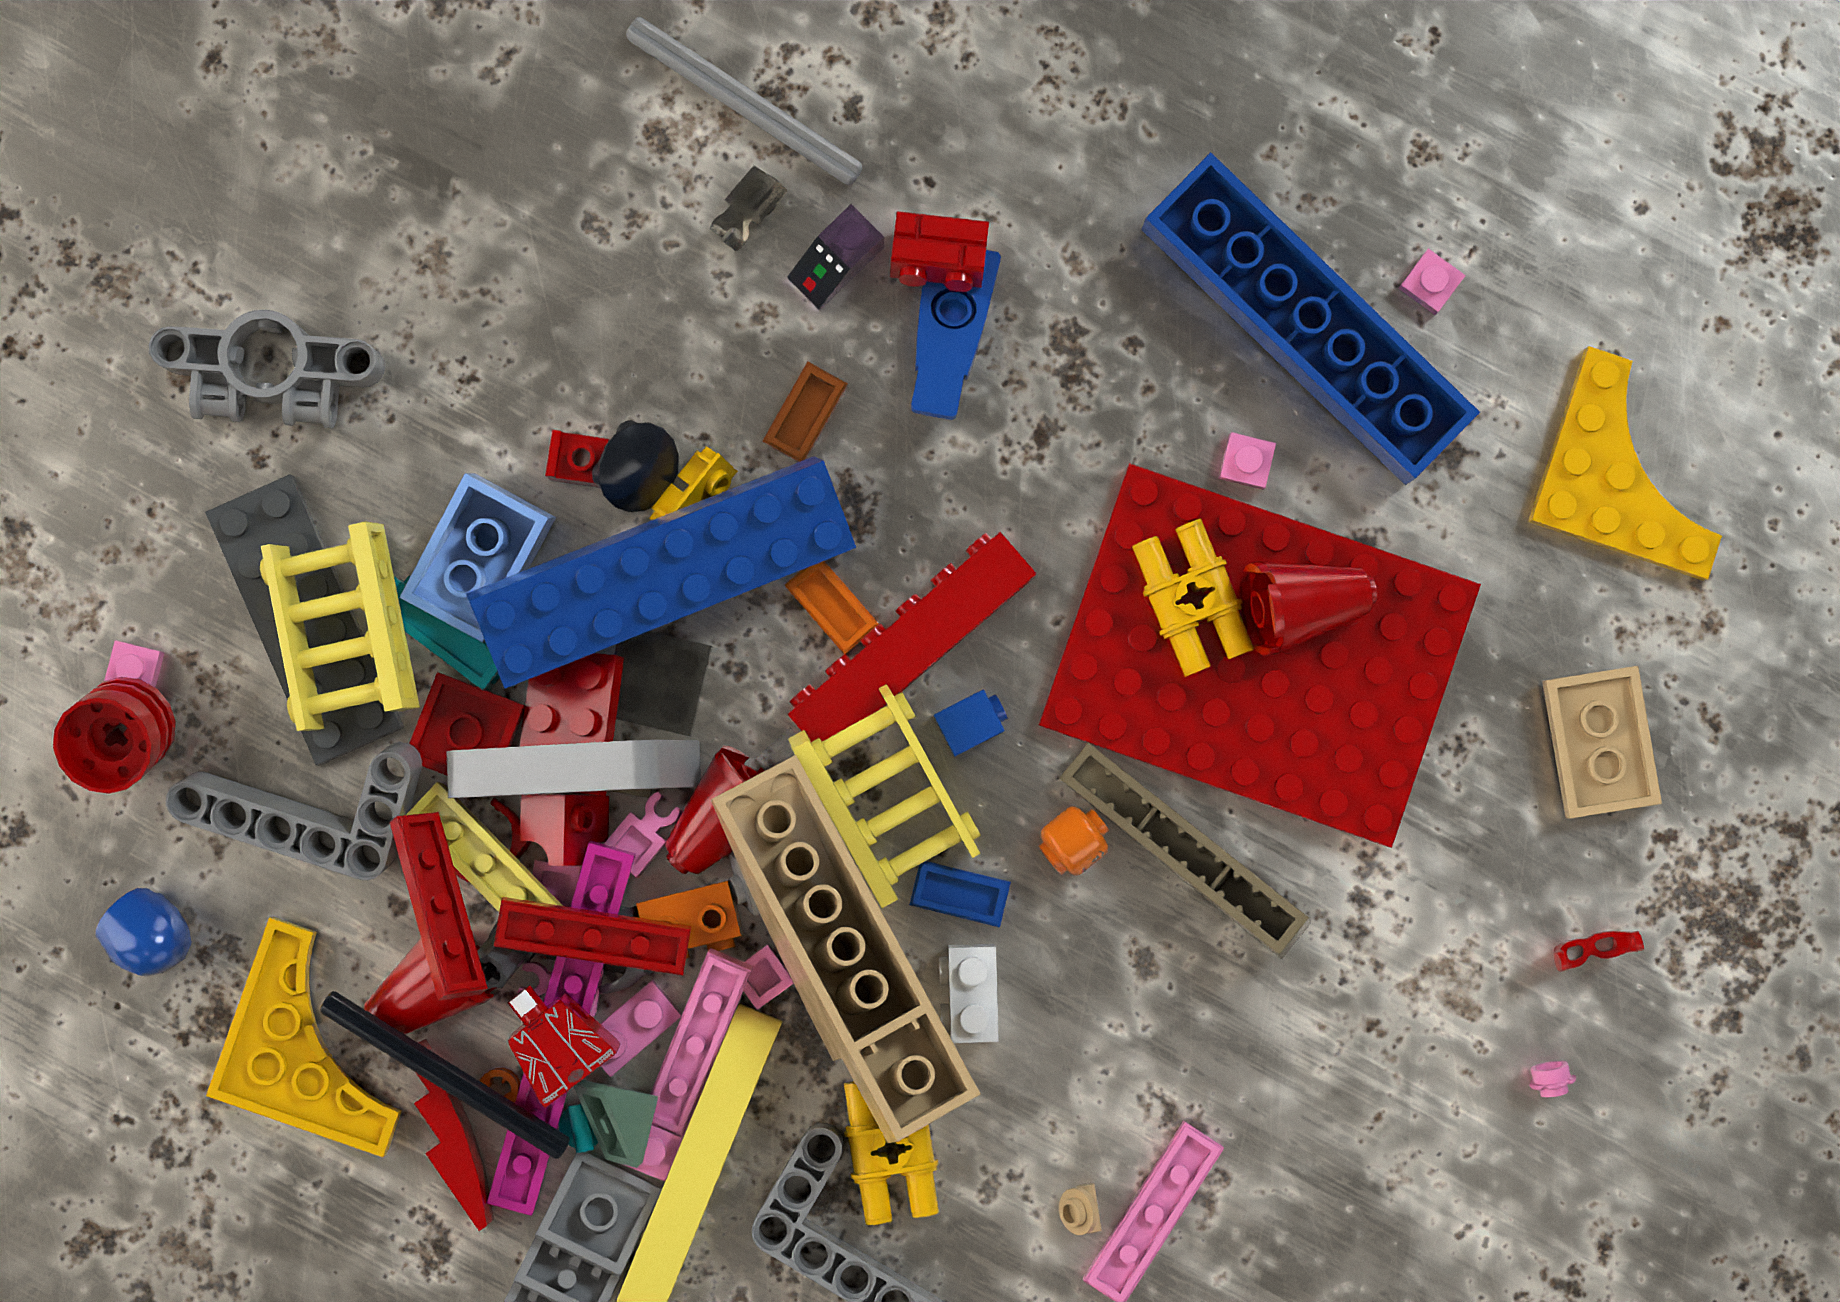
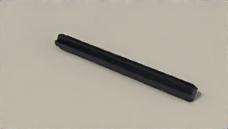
M332 991L322 1003L320 1012L552 1158L559 1159L568 1147L570 1139L567 1135L338 992Z

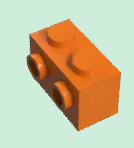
M728 880L636 903L639 918L691 926L688 949L707 945L708 951L710 948L717 951L736 946L734 938L744 934L738 907L733 899ZM689 950L687 951L686 959L690 958Z

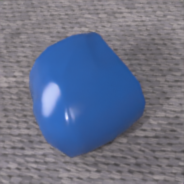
M136 888L119 898L102 916L95 931L96 938L113 963L124 970L145 977L164 973L184 960L192 944L189 926L178 908L165 898L163 894L155 893L148 888Z

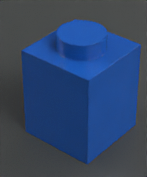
M984 689L933 715L954 757L1003 733L1005 730L1001 722L1008 719L997 695L995 694L988 698Z

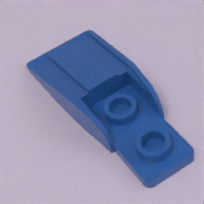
M986 250L981 288L972 287L970 291L956 292L946 288L943 283L926 282L923 285L915 356V371H918L911 403L913 413L948 420L956 418L963 381H967L980 346L1001 260V255L998 252Z

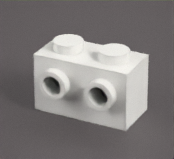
M995 944L948 945V956L939 957L940 985H949L950 1001L948 1004H940L942 1024L946 1031L950 1032L953 1043L999 1042Z

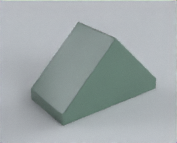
M581 1080L573 1086L605 1159L634 1168L642 1164L658 1096L587 1080Z

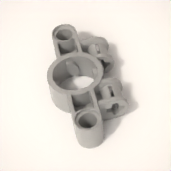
M272 310L247 312L231 322L226 330L174 326L163 327L153 334L149 342V354L154 362L171 373L191 376L189 408L193 419H202L204 415L230 417L232 422H241L245 414L246 398L248 396L255 401L265 404L282 403V417L285 425L293 426L298 421L322 423L324 428H334L338 411L339 386L371 387L380 381L385 371V363L381 354L367 342L359 339L309 336L287 316ZM282 328L290 330L297 344V348L292 349V360L295 367L285 381L276 386L272 383L263 382L257 383L256 388L247 385L239 370V364L242 363L245 349L242 348L243 343L251 334L260 329L275 333H282ZM182 340L185 348L183 355L178 360L169 362L167 359L168 347L175 341ZM359 353L369 354L370 364L367 370L361 374H352L350 363L354 356Z

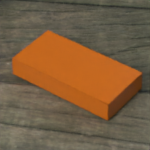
M825 561L802 569L784 584L843 654L849 653L860 643V640L879 625Z

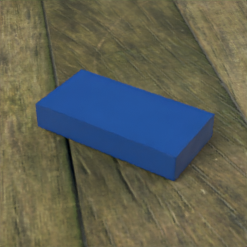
M925 861L918 867L909 905L1000 927L1011 882Z

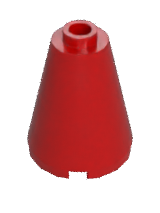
M1258 561L1245 566L1243 571L1251 572L1249 580L1241 581L1240 584L1244 624L1248 634L1257 633L1261 644L1253 646L1263 656L1275 655L1370 613L1372 604L1377 601L1375 581L1371 576H1367L1361 568Z
M723 745L714 755L665 842L666 849L669 852L666 855L668 862L682 874H687L688 872L700 874L733 852L711 799L765 771L761 767L756 772L751 767L745 765L744 763L750 757L731 746Z
M420 938L365 1002L364 1009L406 1035L486 1003L493 998L494 994L490 992L497 987L490 988L480 995L438 1001L423 943Z

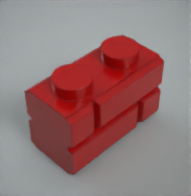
M897 211L890 278H899L900 283L912 287L923 286L926 282L943 283L946 288L956 292L970 291L972 287L981 288L989 222Z

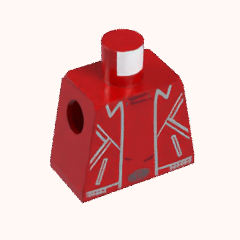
M529 985L507 1002L523 1022V1025L517 1028L509 1037V1046L544 1108L613 1057L621 1045L617 1038L566 993H563L546 1006Z

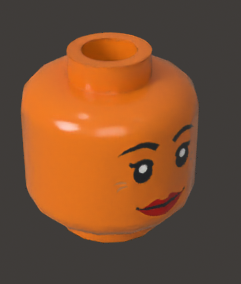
M1071 806L1042 828L1041 839L1043 843L1038 847L1060 875L1066 871L1072 875H1080L1106 855L1108 844L1103 835L1110 830L1093 809L1085 814L1079 808Z

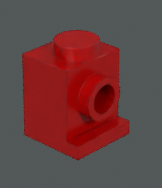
M552 430L545 476L555 482L600 488L593 482L592 470L595 464L599 462L605 445L610 440ZM581 450L590 453V461L585 466H577L574 463L576 453Z

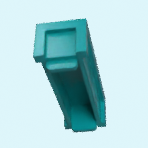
M410 575L405 581L399 580L394 576L405 632L480 689L490 692L500 680V676L487 644L399 598Z

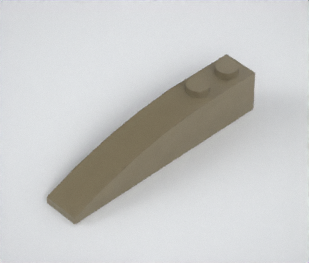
M1089 742L1060 776L1059 779L1280 959H1283L1311 924L1307 915Z

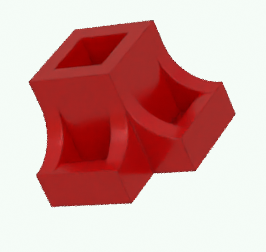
M521 795L520 841H532L541 845L547 854L548 866H582L588 843L590 841H607L609 796Z

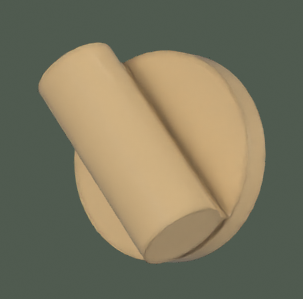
M1095 1183L1079 1184L1074 1188L1066 1190L1060 1198V1218L1065 1227L1075 1235L1095 1233L1102 1230Z

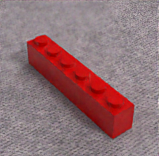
M1001 532L993 538L987 533L983 534L966 549V552L970 555L969 559L957 569L952 563L948 564L930 580L935 586L933 590L922 599L917 593L912 595L895 610L900 616L898 620L887 629L881 623L860 640L865 647L852 659L846 653L825 670V673L830 677L816 690L809 684L789 701L794 709L787 715L801 731L805 730L811 742L818 738L822 742L884 708L887 703L878 688L887 684L894 696L904 691L1036 577L1037 573Z

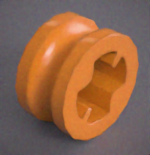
M504 1067L495 1068L480 1078L479 1081L488 1087L494 1084V1077H502V1084L508 1081L511 1091L505 1094L504 1097L515 1103L521 1082L518 1075L512 1070Z

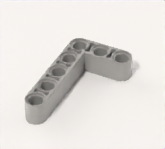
M630 740L446 751L448 798L697 787L701 780L699 740Z
M405 742L393 743L373 758L369 765L354 820L207 772L192 773L172 786L166 795V807L172 817L180 822L359 880L368 881L375 879L394 862L398 854L390 822L396 816L406 815L410 811L422 769V759L418 750ZM387 758H395L402 763L405 770L404 777L395 776L388 770ZM187 788L197 791L201 798V806H196L189 801L186 794ZM231 802L238 803L243 807L246 813V820H240L232 814ZM375 802H383L388 805L392 812V820H385L379 817L375 810ZM275 816L281 817L289 823L290 835L283 834L276 828ZM319 831H325L334 838L335 849L327 848L320 842ZM363 845L376 849L380 856V863H373L367 860L363 854Z
M817 1123L810 1126L802 1136L756 1215L752 1226V1238L755 1244L762 1251L848 1302H882L883 1296L891 1290L902 1291L907 1295L909 1302H945L806 1219L807 1214L839 1162L843 1151V1137L834 1125ZM816 1135L829 1136L835 1144L833 1154L826 1158H819L813 1155L809 1149V1141L812 1137ZM792 1176L806 1178L811 1185V1192L804 1198L796 1199L791 1197L785 1189V1182L788 1178ZM768 1217L780 1218L787 1227V1233L779 1239L768 1238L761 1229L763 1220ZM810 1241H817L825 1246L828 1255L819 1263H811L803 1257L801 1248ZM854 1265L862 1267L867 1272L868 1280L860 1287L848 1286L842 1279V1272L845 1268Z

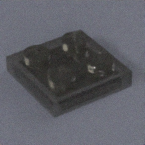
M651 631L616 644L614 655L624 657L616 719L692 737L713 646Z

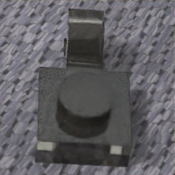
M753 165L725 198V201L730 206L724 213L713 220L710 229L720 237H723L732 228L731 234L725 239L724 243L734 251H738L748 240L749 223L752 221L759 225L775 209L777 202L788 190L776 178Z

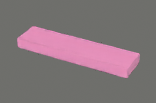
M712 948L707 952L650 1093L651 1095L658 1096L652 1121L653 1125L682 1137L685 1135L753 969L752 965Z
M1183 1120L1083 1276V1281L1115 1302H1126L1222 1153L1224 1147Z

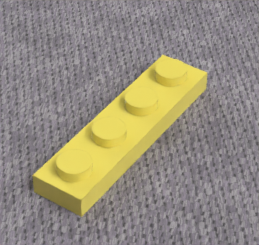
M436 782L406 814L439 812L454 867L498 912L500 911L502 897L563 906L458 798H448V788L443 783Z

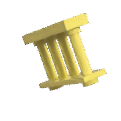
M365 521L348 525L350 538L347 540V544L292 557L289 546L273 544L261 546L263 559L260 562V572L264 582L269 586L290 694L287 700V710L290 719L296 724L297 731L325 729L322 713L378 700L383 704L385 712L420 708L384 524ZM349 562L356 566L359 579L356 590L300 603L295 575ZM359 608L365 612L368 625L365 636L309 649L304 621ZM368 654L374 658L378 675L374 682L318 695L313 667Z
M887 684L878 688L887 706L821 742L820 738L811 742L805 730L788 738L794 754L799 759L881 908L898 900L892 885L899 882L898 876L963 841L972 858L981 854L973 841L980 837L981 834L967 811L959 815L908 723L909 720L916 717L904 694L901 692L894 696ZM896 722L898 723L909 743L908 747L846 781L840 778L833 782L826 769V766L833 763L832 757ZM918 762L920 763L931 786L868 821L864 817L855 821L848 806L855 803L854 797ZM939 802L942 803L953 825L890 860L886 857L879 861L877 860L870 848L871 845L877 843L876 837Z

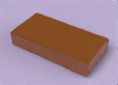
M807 361L762 442L796 462L806 460L845 393L848 383Z

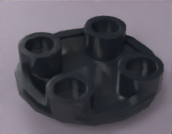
M625 421L618 426L616 434L605 445L599 462L595 464L592 470L593 482L601 488L603 496L615 508L627 512L645 511L657 502L671 483L674 484L678 474L679 454L675 441L660 426L649 422Z

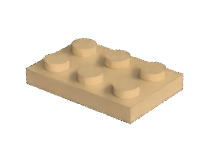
M1638 666L1542 681L1565 817L1576 818L1662 804Z

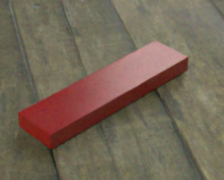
M439 812L396 816L390 822L438 1001L480 995L488 987Z
M502 897L494 947L683 976L691 926Z

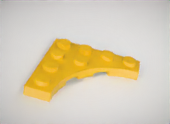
M1588 346L1584 349L1528 522L1702 581L1707 580L1722 535L1705 529L1676 510L1659 493L1642 468L1633 447L1627 420L1626 395L1633 361Z
M269 917L206 1096L384 1157L389 1150L402 1110L385 1104L357 1085L341 1069L322 1039L315 1021L309 988L310 961L317 932L276 917Z

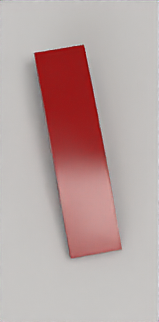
M427 1039L418 1042L434 1052ZM416 1073L429 1093L416 1101L414 1105L440 1141L438 1145L425 1154L478 1231H481L494 1220L492 1205L487 1204L489 1187L486 1170L472 1125L458 1098Z

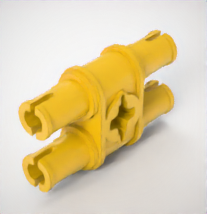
M1201 519L1189 522L1175 529L1191 567L1187 569V574L1180 577L1178 573L1173 574L1158 536L1132 546L1147 582V585L1143 587L1145 590L1143 594L1145 597H1149L1162 629L1159 631L1160 636L1163 635L1164 639H1170L1185 677L1210 667L1195 627L1199 626L1198 622L1201 620L1213 621L1228 659L1254 649L1239 613V610L1242 609V599H1237L1224 567L1227 564L1226 560H1223L1222 556L1216 557ZM1187 586H1190L1193 592L1210 591L1198 603L1199 609L1197 610L1192 603L1176 605L1188 593Z
M854 1081L844 1083L850 1124L845 1127L844 1137H848L853 1172L850 1176L855 1184H859L866 1225L883 1224L893 1220L887 1179L891 1175L899 1173L906 1178L912 1217H926L938 1214L939 1209L933 1171L937 1170L939 1161L934 1159L929 1124L896 1142V1144H904L905 1148L897 1151L896 1159H888L886 1152H878V1148L885 1146V1137Z

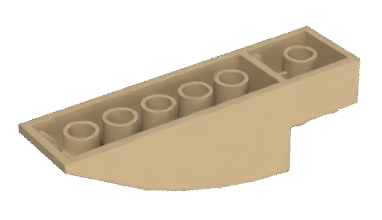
M794 755L711 799L750 893L833 1061L841 1058L844 1061L887 1143L898 1142L979 1096L981 1093L797 756Z

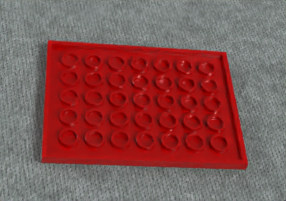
M1129 463L1038 726L1392 848L1481 584ZM1201 519L1216 557L1222 556V559L1226 560L1227 564L1224 567L1237 599H1241V581L1249 580L1251 573L1243 571L1245 566L1253 562L1264 561L1361 568L1367 576H1371L1375 581L1377 601L1372 604L1369 614L1280 653L1267 656L1261 655L1253 646V650L1228 659L1213 621L1201 620L1198 622L1199 626L1195 627L1210 667L1185 677L1170 639H1164L1163 635L1160 636L1159 631L1162 629L1149 597H1145L1143 594L1145 591L1143 587L1147 585V582L1132 546L1158 536L1173 574L1178 573L1180 577L1187 574V569L1191 567L1175 529L1189 522ZM1187 586L1188 593L1176 605L1192 603L1197 610L1199 609L1198 603L1210 591L1193 592L1191 587ZM1240 609L1239 613L1244 623L1242 609ZM1256 632L1248 634L1252 645L1261 644Z

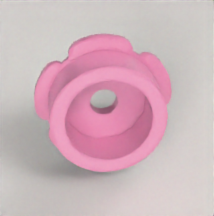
M1566 1061L1540 1063L1531 1067L1532 1080L1529 1086L1531 1089L1540 1090L1541 1097H1557L1569 1092L1567 1084H1573L1576 1081V1076L1570 1075L1569 1065Z

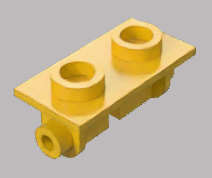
M705 446L701 452L696 450L677 475L688 484V487L683 492L671 483L651 507L654 512L649 519L654 520L727 491L730 487L731 479L738 471L719 453H715L708 446Z

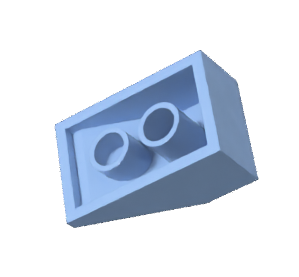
M465 473L399 598L473 638L484 642L485 639L466 593L527 570L536 557L556 517L475 473Z

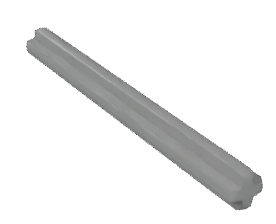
M637 17L629 26L626 35L630 42L844 184L852 185L862 171L861 162L642 17Z

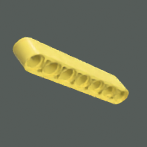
M739 1003L616 1302H668L782 1024L781 1020Z

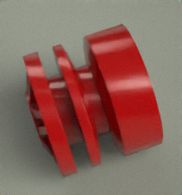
M118 677L103 681L62 714L54 729L53 750L59 767L72 782L88 791L110 794L131 787L167 755L175 740L176 721L170 703L157 688L141 679ZM121 724L127 728L124 733L119 729Z

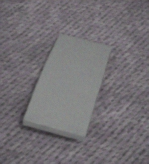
M576 1153L535 1234V1238L504 1302H609L662 1189L589 1153Z

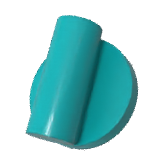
M578 1102L567 1106L568 1108L563 1112L560 1119L559 1131L569 1137V1146L575 1148L576 1153L595 1149L594 1146L598 1144V1141L581 1103Z

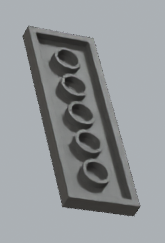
M291 474L205 512L287 700L290 694L269 586L264 582L260 572V562L263 559L261 546L268 544L289 546L291 557L326 549L295 477ZM334 566L295 575L300 603L345 592ZM353 610L304 621L309 649L364 636ZM370 654L313 667L318 695L372 683L378 676L375 660ZM378 700L322 713L325 729L301 731L315 765L320 766L404 728V725L397 711L385 712L383 704Z

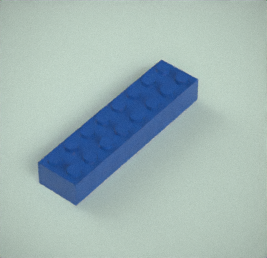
M1211 152L1145 218L1141 230L1405 485L1416 479L1480 413L1473 404Z
M813 456L466 593L500 679L506 689L855 549L856 545L825 462Z

